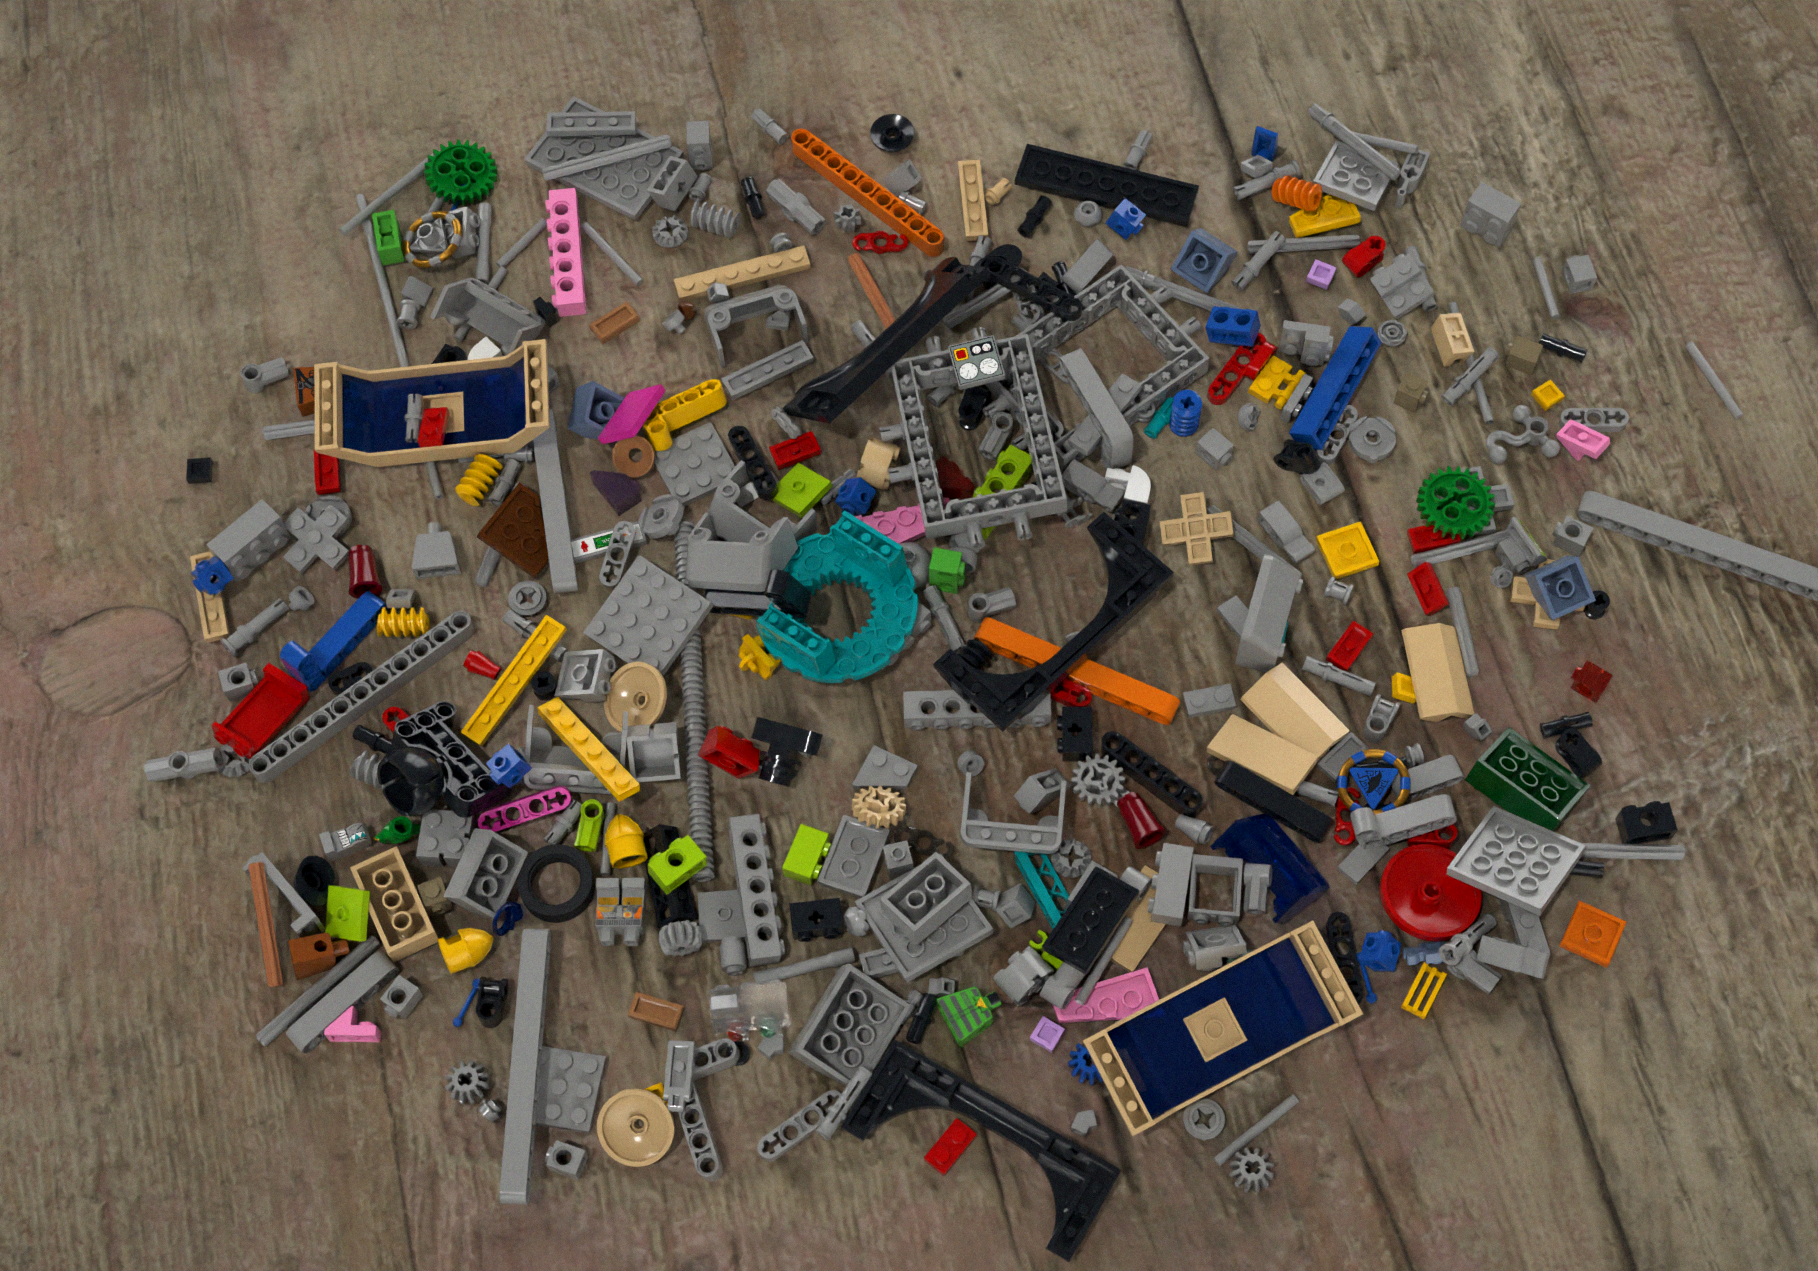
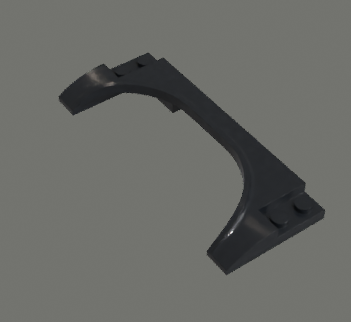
M949 257L941 261L933 270H928L924 276L926 283L922 292L898 319L849 361L804 384L796 392L795 397L783 407L784 412L790 416L830 424L990 275L988 269L981 266L963 265L957 257Z
M1105 512L1087 526L1089 533L1099 548L1107 570L1108 591L1105 601L1095 618L1053 657L1027 671L1013 674H993L970 666L950 648L933 664L942 678L967 704L971 702L1002 732L1017 718L1021 720L1156 596V592L1173 577L1174 572Z
M894 1039L842 1124L841 1129L864 1141L877 1128L897 1116L921 1109H942L961 1114L1006 1139L1032 1157L1044 1172L1053 1193L1056 1212L1054 1231L1046 1249L1065 1261L1070 1262L1121 1173V1169Z

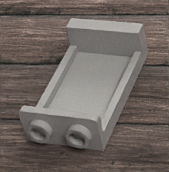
M263 852L248 859L246 865L242 868L247 876L250 878L249 864L263 862L266 880L270 879L300 914V917L290 925L299 938L325 933V927L315 913Z

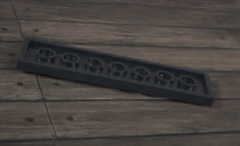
M1031 144L1026 145L1015 177V185L1080 201H1093L1100 206L1116 209L1126 198L1145 213V217L1186 227L1199 190V185Z

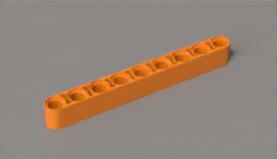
M797 129L792 133V149L795 156L897 233L907 236L909 242L926 255L937 257L942 254L944 250V235L939 228L808 130Z
M989 617L983 619L973 640L977 639L985 644L990 651L1032 669L1037 664H1043L1062 649ZM1086 659L1065 678L1086 687L1092 695L1163 725L1171 724L1180 705V700L1175 696L1089 659Z

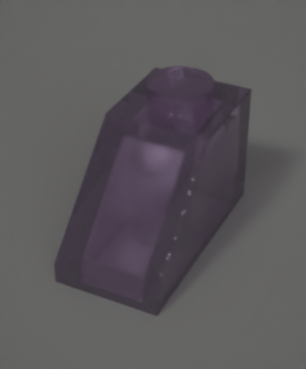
M597 470L590 472L592 484L618 516L642 501L640 495L642 489L635 479L631 481L623 473Z

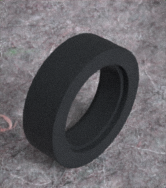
M552 844L535 850L525 859L518 874L517 886L525 907L533 916L546 922L560 923L574 919L586 910L594 896L595 878L589 862L581 852L567 845ZM555 862L567 863L573 866L580 874V886L576 894L567 902L558 905H550L538 900L533 894V881L536 874L548 864Z

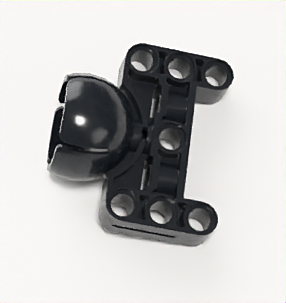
M438 702L396 723L392 738L394 750L387 754L378 765L377 775L381 785L402 775L405 776V778L383 788V794L388 803L403 816H417L427 812L438 802L442 794L444 795L443 800L457 816L467 818L507 798L514 791L515 785L511 788L503 783L498 785L489 775L491 770L451 731L456 708L450 702Z

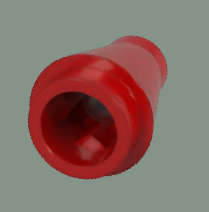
M471 650L463 664V667L467 668V672L493 680L497 678L501 671V667L497 666L479 650L477 652Z

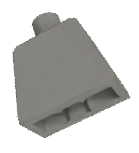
M429 523L427 525L428 533L416 536L412 570L416 579L461 574L451 533L449 531L442 532L441 523Z

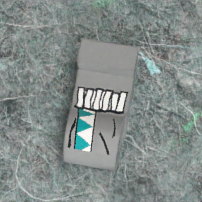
M356 823L346 829L343 828L332 833L327 831L319 834L324 852L330 862L361 851L372 844L365 823Z

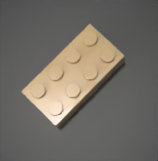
M397 846L350 867L359 889L370 891L369 912L386 952L393 963L438 942L437 939L439 937Z

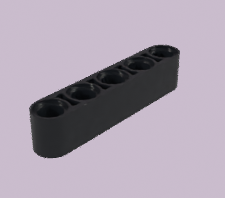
M1110 731L1103 735L1101 754L1103 757L1108 755L1110 763L1117 760V768L1122 767L1126 775L1178 814L1196 818L1199 815L1203 799L1198 791L1120 733ZM1108 743H1115L1118 747L1110 749L1106 745ZM1133 757L1137 762L1132 764L1128 763L1125 759ZM1154 772L1157 777L1149 778L1145 773ZM1168 786H1172L1177 791L1174 793H1169L1165 790V788ZM1192 801L1197 806L1189 808L1185 805V802Z
M1227 760L1214 781L1215 785L1223 791L1313 842L1322 843L1333 823L1332 818L1233 761Z

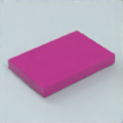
M660 384L629 392L599 435L598 440L602 444L635 437L665 393L664 387Z

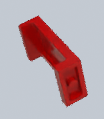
M270 663L263 668L264 678L221 724L217 722L212 724L214 738L220 744H227L232 747L235 753L241 757L246 756L251 759L263 750L310 699L306 685Z

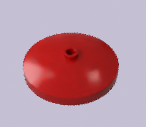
M1413 845L1399 851L1386 865L1380 879V899L1389 918L1407 934L1427 941H1445L1451 939L1455 934L1464 933L1474 922L1481 907V890L1446 875L1447 867L1456 857V853L1437 845Z

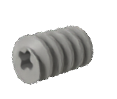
M698 199L692 207L691 226L693 228L700 227L703 231L708 229V232H716L718 236L724 234L729 239L739 227L741 213L738 212L733 217V210L730 209L727 214H724V207H721L716 212V205L713 204L708 209V202L706 201L700 207V200Z
M367 750L354 760L349 772L351 778L356 777L358 781H365L367 785H374L375 788H382V790L389 784L405 778L402 775L384 785L379 784L377 775L378 755L374 754L368 759L369 751Z

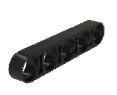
M991 257L986 260L985 267L990 273L988 276L990 280L1068 321H1075L1081 317L1082 303L1079 299L1002 258ZM999 265L1001 269L998 272H991L989 267ZM1011 275H1017L1020 277V280L1017 282H1010L1008 280V277ZM1031 285H1036L1039 287V290L1037 292H1029L1027 288ZM1050 295H1055L1059 299L1057 302L1050 303L1046 298ZM1073 305L1078 308V311L1069 313L1065 309Z

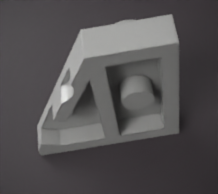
M874 745L856 776L852 788L860 790V787L872 786L878 788V786H882V789H907L918 769V765Z

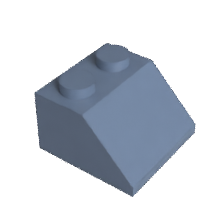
M1202 228L1192 230L1170 270L1204 292L1209 293L1228 271L1238 251Z
M590 381L577 387L567 429L585 438L598 439L625 398L595 381Z
M1564 556L1525 574L1533 597L1551 620L1596 601L1578 556Z

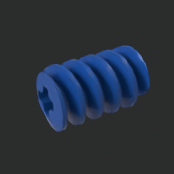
M1182 390L1176 393L1173 398L1169 426L1175 435L1187 437L1194 434L1199 427L1202 400L1196 392Z

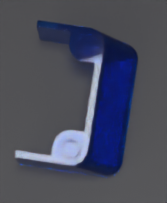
M1267 814L1237 819L1210 846L1212 850L1225 848V853L1229 858H1240L1252 864L1272 865V882L1268 888L1276 896L1273 900L1274 911L1277 913L1272 919L1274 923L1291 919L1329 889L1326 879L1276 821Z

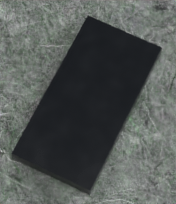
M1095 866L1042 945V950L1086 975L1136 900L1139 890Z

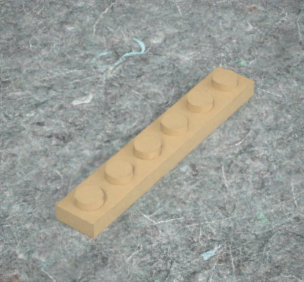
M800 246L674 279V284L680 302L707 296V289L714 282L726 284L727 290L811 269L805 246Z

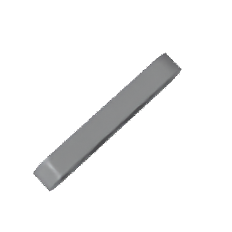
M836 1090L827 1091L762 1137L757 1145L759 1156L767 1162L774 1161L816 1132L825 1119L818 1105L821 1104L824 1109L829 1104V1098L836 1100L841 1093ZM843 1106L840 1107L839 1111L834 1116V1118L839 1114ZM809 1112H816L819 1115V1121L814 1125L805 1122V1115ZM788 1127H795L798 1130V1135L793 1140H788L783 1136L784 1130ZM779 1135L781 1142L785 1146L781 1147L780 1143L774 1146L773 1154L769 1152L763 1153L765 1150L764 1145L766 1143L770 1146L777 1142L775 1136Z

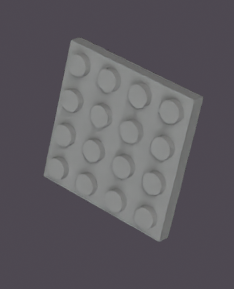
M639 555L583 633L626 663H648L657 668L662 676H664L714 605Z
M1493 806L1447 867L1446 875L1540 916L1584 854L1586 845Z
M917 867L854 901L855 906H859V910L864 911L866 915L865 921L869 924V928L906 983L993 934V928L971 898L916 946L882 913L880 898Z

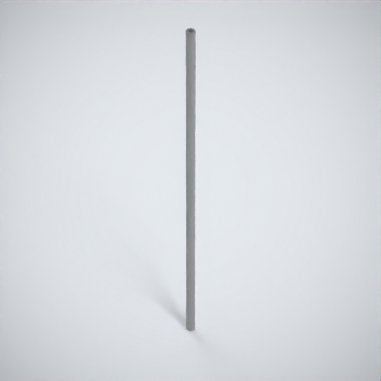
M364 194L356 195L358 209L361 212L367 207ZM369 216L362 224L400 367H409ZM435 461L425 462L435 499H442L444 494Z

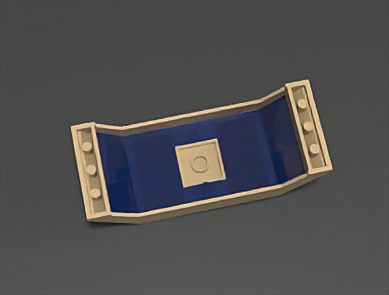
M546 339L524 341L522 346L501 357L367 371L341 365L338 362L314 364L316 453L374 467L475 457L477 454L515 453L550 428ZM409 394H413V398H415V394L423 396L421 415H423L424 409L448 408L449 419L443 446L420 447L419 443H415V439H413V443L405 441L407 426L405 414H407Z
M1312 920L1084 1039L1083 1043L1131 1136H1134L1181 1108L1300 1045L1363 1015V1012Z

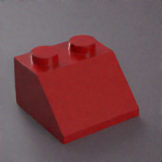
M724 726L710 729L697 756L737 779L757 771L759 767V749L755 748L751 741L736 737L729 728Z

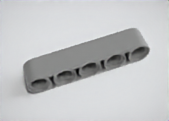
M383 951L375 952L287 1030L286 1036L302 1054L310 1052L326 1038L324 1031L331 1023L351 1006H354L356 1010L362 1007L397 975L399 968Z

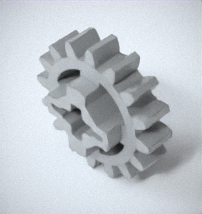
M1096 754L1093 760L1086 756V763L1078 761L1079 769H1073L1072 775L1075 776L1071 778V785L1075 786L1073 793H1080V802L1087 799L1089 807L1093 802H1096L1098 808L1101 807V802H1105L1107 806H1110V799L1112 798L1117 801L1119 799L1117 792L1123 793L1124 786L1121 784L1125 783V777L1120 776L1123 774V768H1116L1117 760L1111 763L1108 762V755L1104 759H1100L1099 754ZM1088 771V777H1085L1084 780L1081 781L1084 773ZM1094 775L1099 781H1102V786L1097 780L1094 781ZM1115 780L1114 786L1109 791L1108 785L1112 784V781Z

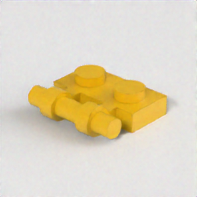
M1273 355L1249 387L1248 393L1266 404L1273 397L1277 400L1274 404L1275 407L1281 410L1306 373L1303 370H1299L1296 375H1291L1290 372L1293 366ZM1283 383L1288 385L1285 390L1279 389Z

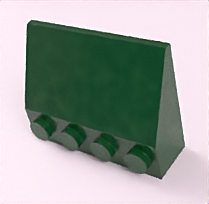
M1510 727L1476 761L1465 778V781L1476 790L1482 792L1509 813L1553 832L1590 787L1588 783Z

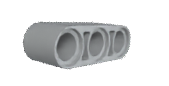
M1096 239L1062 276L1061 280L1078 294L1113 256V253L1099 239Z
M1447 755L1407 769L1410 775V792L1406 802L1461 782L1464 779V775L1455 756ZM1399 773L1391 784L1396 798L1400 793Z

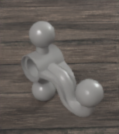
M1518 405L1512 412L1514 420L1526 426L1525 432L1522 435L1515 436L1506 431L1497 430L1492 432L1486 439L1489 458L1494 464H1502L1508 457L1504 447L1496 446V440H1503L1512 446H1522L1526 443L1533 446L1541 444L1543 455L1549 458L1555 457L1560 451L1559 443L1546 436L1548 430L1547 421L1542 417L1531 418V411L1526 405ZM1532 429H1537L1541 433H1535Z

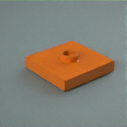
M1579 900L1559 947L1607 968L1627 921Z

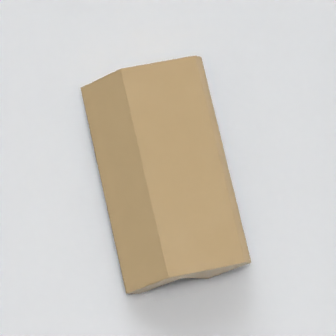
M1436 623L1401 630L1420 719L1437 723L1449 716L1469 719L1473 716L1474 709L1456 628Z
M1283 662L1266 672L1240 699L1274 735L1317 755L1318 761L1327 754L1330 747L1345 738L1350 732Z

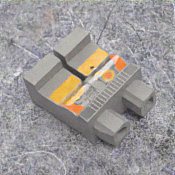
M596 878L597 907L595 926L601 946H613L615 944V935H624V945L638 946L640 935H644L647 898L645 878H622V886L619 878Z

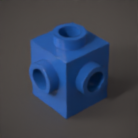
M1125 198L1105 224L1127 240L1132 233L1136 236L1144 226L1141 221L1146 214Z
M861 477L846 479L838 491L835 503L841 507L842 512L845 510L853 516L865 514L871 506L876 490Z
M215 556L209 560H202L195 566V570L191 572L194 577L192 583L200 593L204 591L209 595L220 593L226 588L225 584L234 579L221 559Z
M510 744L496 752L486 763L491 770L489 773L490 777L498 785L503 783L509 788L520 782L522 777L532 769L523 755Z
M1379 930L1378 933H1366L1359 961L1373 971H1394L1402 943L1396 940L1393 934L1388 931Z

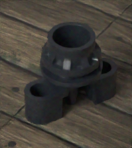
M757 717L751 738L770 743L768 753L760 751V755L765 757L764 760H759L760 775L758 779L790 787L791 781L799 772V770L795 769V766L802 765V762L795 760L797 752L817 756L823 734Z

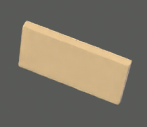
M1234 714L1230 716L1207 746V753L1225 762L1227 760L1233 761L1291 795L1296 792L1318 762L1317 755Z
M1146 865L1141 870V873L1151 879L1153 874H1158ZM1151 885L1141 900H1135L1126 913L1125 917L1130 918L1132 923L1110 959L1129 973L1136 970L1167 925L1151 922L1152 913L1147 912L1149 897L1154 898L1156 889H1151Z

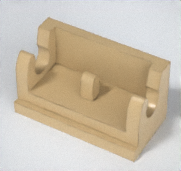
M1461 313L1440 314L1432 325L1431 331L1444 367H1450L1457 359H1459L1460 364H1463L1470 354L1474 353V349Z

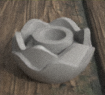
M1083 201L1076 206L1074 219L1079 225L1093 227L1101 220L1102 211L1095 202Z
M1396 320L1382 322L1377 331L1380 341L1388 347H1395L1403 343L1407 334L1403 324Z
M1251 402L1243 405L1238 413V424L1245 431H1252L1258 426L1257 417L1260 415V410L1257 408L1258 405Z
M859 906L849 907L843 916L847 931L851 935L861 937L866 935L869 929V924L865 921L866 915L864 911L859 910Z

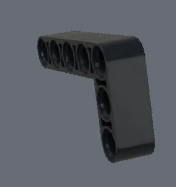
M778 569L769 571L766 588L763 592L705 589L704 598L714 605L710 613L763 616L772 602L775 608L786 615H792L793 618L807 617L812 593L791 574Z

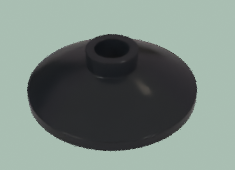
M887 114L879 117L872 124L870 137L873 144L880 150L898 152L904 150L912 143L914 127L902 115Z

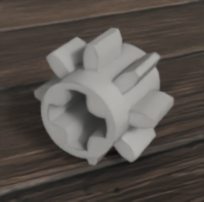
M852 204L840 205L839 212H834L835 227H841L844 233L846 231H855L856 225L862 224L860 209L855 210Z

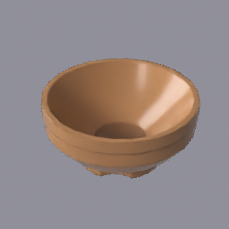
M636 435L632 438L619 440L615 444L612 460L614 466L621 474L627 477H640L652 468L655 460V451L652 444L646 438ZM633 448H638L642 451V459L638 462L630 458V451Z

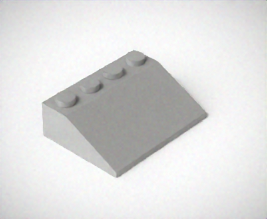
M851 964L842 965L839 967L788 1053L810 1068L846 1087L859 1066L866 1068L872 1073L911 1005ZM902 1006L903 1009L901 1010V1012L895 1016L897 1011Z

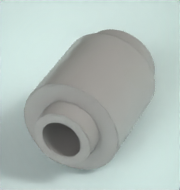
M725 937L721 940L722 944L719 946L721 970L727 972L729 976L740 975L747 968L745 944L742 942L741 937Z

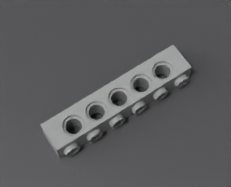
M954 690L903 692L904 728L922 730L924 727H934L935 729L943 730L948 727H959L961 729H969L973 726H983L984 728L997 727L982 712L974 713L971 711L975 706L971 702L967 704ZM1050 693L1021 720L1017 718L1009 727L1016 728L1021 725L1031 724L1034 727H1042L1046 724H1051ZM928 708L934 710L932 714H924L922 711ZM950 708H956L959 710L955 714L947 712V710Z
M759 814L729 817L728 831L749 967L779 964L781 955L785 954L783 939L779 940L778 938L781 923L779 915L775 916L774 907H777L776 892H771L770 884L773 883L772 868H767L766 860H770L768 845H764L763 837H766L765 823L760 822ZM752 840L755 842V845L747 846L743 841ZM756 863L759 868L752 870L748 868L747 864ZM759 886L763 891L761 893H754L750 888ZM761 909L765 911L767 915L764 917H759L755 915L754 911ZM766 933L770 936V939L763 941L757 935Z

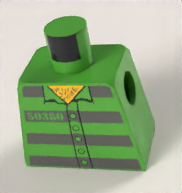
M971 987L937 999V1008L960 1048L993 1024V1016L990 1011L1002 1005L995 991L982 997L977 987Z

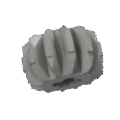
M679 920L675 923L670 922L669 925L663 926L659 932V945L665 955H672L673 957L677 955H691L692 952L698 951L702 945V933L696 922H689L688 920L684 922Z
M460 1060V1068L457 1069L455 1066H451L450 1069L454 1074L446 1075L445 1079L450 1083L445 1086L447 1092H451L450 1097L452 1100L459 1098V1103L464 1105L468 1098L470 1103L474 1104V1097L484 1098L481 1090L489 1089L488 1083L485 1082L489 1079L488 1073H483L485 1068L482 1064L476 1066L475 1061L471 1060L466 1066L465 1062ZM464 1080L471 1081V1084H463Z
M1244 1148V1156L1236 1152L1234 1155L1236 1161H1231L1229 1167L1234 1169L1229 1174L1230 1178H1238L1234 1185L1239 1187L1243 1183L1245 1185V1193H1248L1250 1186H1252L1255 1193L1260 1191V1186L1266 1189L1269 1186L1267 1180H1272L1274 1174L1269 1171L1273 1169L1274 1164L1271 1162L1265 1163L1269 1157L1267 1153L1261 1157L1258 1156L1259 1148H1255L1253 1154L1250 1153L1249 1148ZM1255 1167L1257 1169L1255 1173L1251 1172L1249 1174L1246 1172L1248 1168Z

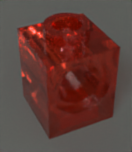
M1587 660L1583 667L1577 666L1572 674L1571 679L1574 682L1570 689L1597 703L1613 675Z

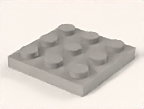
M1336 140L1313 183L1320 184L1322 192L1375 211L1391 179L1350 146ZM1389 160L1395 166H1398V163Z
M711 422L673 438L672 446L667 450H654V466L669 494L679 500L684 507L715 493L720 483L735 468Z
M542 1046L536 1125L590 1134L607 1061L606 1056Z

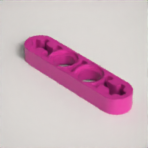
M559 785L486 809L479 816L478 826L480 829L496 832L562 810L570 804L571 792L566 786ZM559 791L561 795L566 794L567 797L564 798V803L555 800L550 804L552 807L548 808V800L545 795H549L548 798L552 799L556 797ZM540 799L544 805L543 809L538 812L533 811L529 805L531 800ZM509 807L518 808L520 811L519 818L514 820L508 818L506 810ZM501 810L502 819L505 823L502 824L501 819L494 821L493 827L483 823L486 815H489L490 818H496L499 816L497 811Z

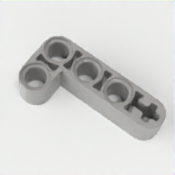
M1446 794L1433 796L1376 815L1370 808H1359L1350 814L1355 837L1363 849H1367L1366 846L1378 845V847L1389 845L1450 826L1457 821L1451 797Z

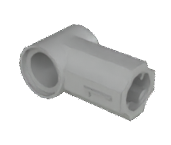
M282 357L261 365L247 364L243 366L240 372L244 386L250 393H258L264 389L266 384L290 376Z
M999 412L993 417L992 425L978 449V453L983 458L990 461L997 460L1007 439L1013 433V419L1011 415L1006 412ZM1000 424H1005L1008 427L1005 429H1001L997 426Z
M1006 587L987 594L975 593L969 599L967 611L970 620L979 623L985 617L1016 608L1012 589ZM979 605L982 606L984 609L976 610L974 606Z
M1245 864L1244 912L1255 915L1266 914L1268 887L1271 886L1272 865Z
M1474 950L1468 955L1462 956L1460 962L1456 965H1446L1449 972L1463 980L1467 979L1488 995L1502 977V975L1485 963L1476 960L1478 954Z

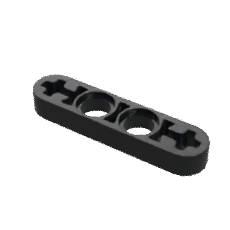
M744 426L731 428L728 433L731 447L738 460L745 462L747 476L757 495L763 500L773 499L778 493L776 481L749 431ZM740 435V437H743L744 443L740 444L736 436ZM746 451L754 452V455L750 458L742 456ZM757 467L764 469L759 475L751 473ZM763 481H765L767 487L770 488L769 490L766 491V489L763 488Z
M1334 912L1329 916L1326 923L1330 953L1339 969L1349 967L1353 971V977L1345 979L1348 985L1355 983V985L1351 986L1350 990L1353 996L1357 997L1355 999L1358 1005H1360L1363 994L1350 919L1343 912ZM1335 919H1339L1340 923H1344L1341 928V936L1338 937L1337 926L1332 925ZM1340 942L1345 943L1349 947V952L1344 955L1339 954L1335 949V945Z

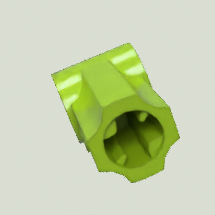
M589 799L581 806V818L574 847L585 852H596L601 827L605 821L603 807L595 799ZM593 809L599 810L596 817L590 818L587 816L589 811Z

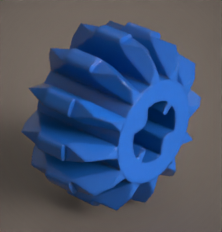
M1078 1043L1076 1045L1077 1051H1070L1069 1054L1073 1060L1068 1061V1067L1074 1068L1071 1071V1076L1076 1077L1080 1075L1079 1083L1081 1084L1087 1078L1091 1086L1094 1085V1078L1099 1082H1103L1095 1064H1091V1067L1086 1066V1061L1088 1062L1092 1058L1087 1049Z

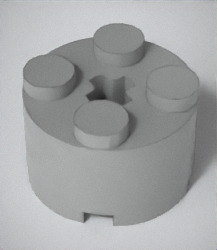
M1028 946L1021 953L1017 951L1007 961L1010 965L1006 969H1001L993 977V980L1017 1006H1021L1030 1000L1029 995L1034 992L1038 993L1043 988L1049 977L1053 975L1052 972L1054 970L1033 948Z

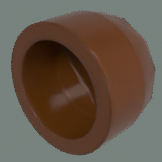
M691 302L678 304V310L685 316L683 321L691 320L697 313V310L693 311L692 307L695 305Z

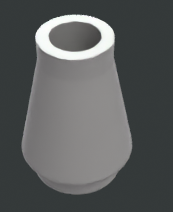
M1180 814L1175 822V827L1197 844H1207L1213 834L1214 827L1210 826V823Z

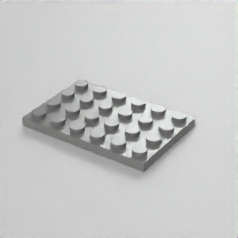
M573 96L561 113L604 111ZM636 128V135L547 136V132H545L524 161L525 165L542 173V168L655 137ZM671 146L554 179L570 188H575L576 191L636 221L653 199L647 189L669 156L683 159L684 152Z

